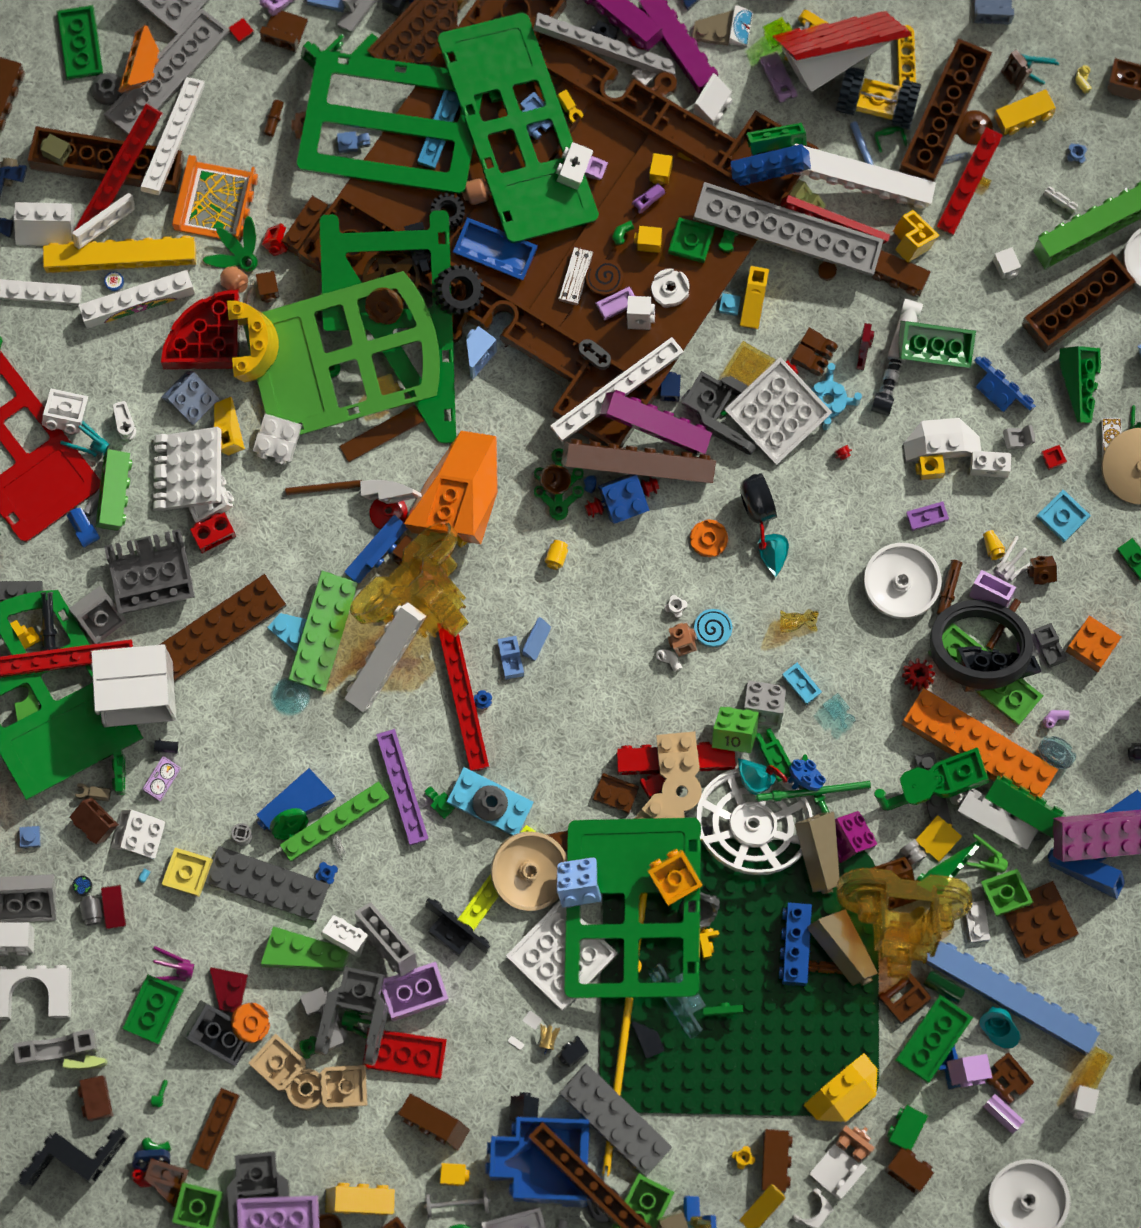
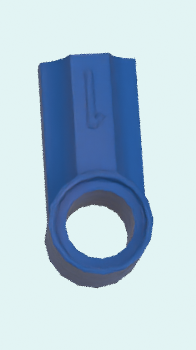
M81 507L75 508L67 514L83 548L100 539L93 524H90Z

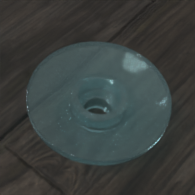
M288 677L283 678L276 683L272 690L271 698L273 705L283 714H298L308 706L310 690L306 686L287 680ZM292 691L294 696L288 697L287 693Z

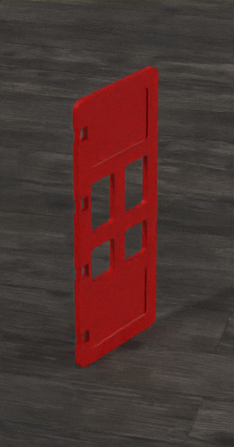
M0 351V375L6 379L16 392V396L0 407V441L15 460L13 466L0 474V514L21 541L27 542L95 494L100 489L101 480L78 450L60 444V441L72 444L61 429L49 430L46 426H42L44 406ZM23 408L30 410L50 436L48 441L31 453L25 452L4 424L7 419ZM15 513L19 519L15 524L9 518V515Z

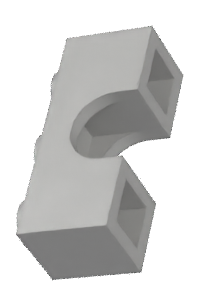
M322 987L300 996L308 1017L315 1014L323 1015L329 992H324ZM336 1022L329 1051L345 1045L344 1039H347L343 1027L338 1028Z

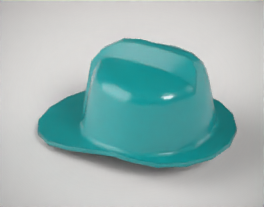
M995 1006L990 1007V1010L981 1016L979 1020L980 1027L995 1045L1003 1049L1014 1048L1020 1041V1032L1012 1022L1011 1015L1005 1009L996 1008Z

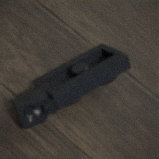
M423 222L404 226L405 231L425 230ZM411 250L415 265L421 266L423 275L429 274L428 263L431 262V251Z

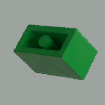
M906 1105L904 1109L900 1107L895 1117L898 1119L895 1127L891 1125L886 1136L889 1137V1144L899 1149L903 1148L905 1150L908 1148L912 1150L928 1115Z

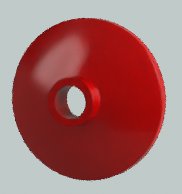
M375 499L369 512L372 523L380 530L393 515H396L404 523L408 516L407 506L404 501L386 504L379 499ZM387 508L392 510L390 514L385 513Z

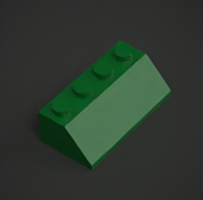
M1004 775L1002 777L997 776L985 799L1053 838V818L1066 817L1063 814L1064 811L1057 806L1052 808L1047 805V801L1038 795L1036 797L1032 796L1027 788L1021 785L1019 787L1015 786L1010 778Z

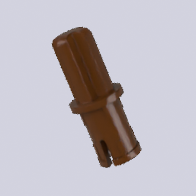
M278 99L273 101L270 113L266 116L267 122L263 130L264 135L274 137L278 122L281 121L279 117L284 105L283 101Z

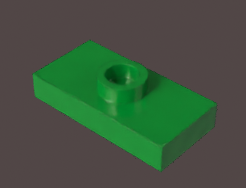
M1132 538L1117 548V551L1137 578L1141 580V548Z

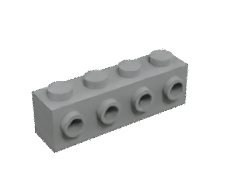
M371 902L354 912L356 918L355 927L368 934L367 942L370 946L376 947L379 956L388 961V965L393 972L396 971L402 977L418 967L415 952Z

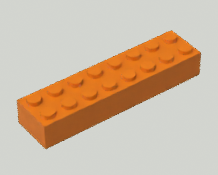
M925 688L919 694L902 723V726L952 756L978 747L988 778L995 781L997 776L1002 777L1004 775L1010 778L1015 786L1019 787L1021 785L1030 791L1029 794L1034 797L1037 795L1043 796L1058 771L1057 768Z

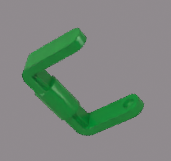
M891 126L877 131L874 139L879 153L882 152L878 137L894 134L899 131L904 145L908 146L904 129Z

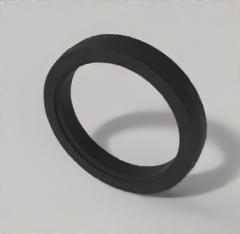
M967 600L951 605L940 613L930 633V653L939 670L951 680L975 689H996L1015 682L1024 674L1032 658L1033 639L1029 627L1014 611L995 602ZM972 617L990 619L1002 624L1013 633L1020 647V655L1010 666L998 671L982 672L972 670L960 665L950 657L943 645L942 635L951 624L961 619Z

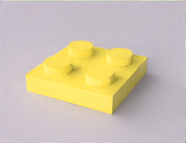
M175 847L162 885L200 897L213 860Z

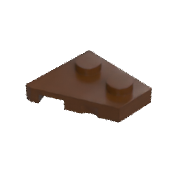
M149 1158L143 1178L176 1208L182 1183H185L189 1170Z

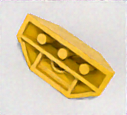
M865 1054L861 1055L821 1088L804 1106L817 1121H848L876 1097L877 1068Z

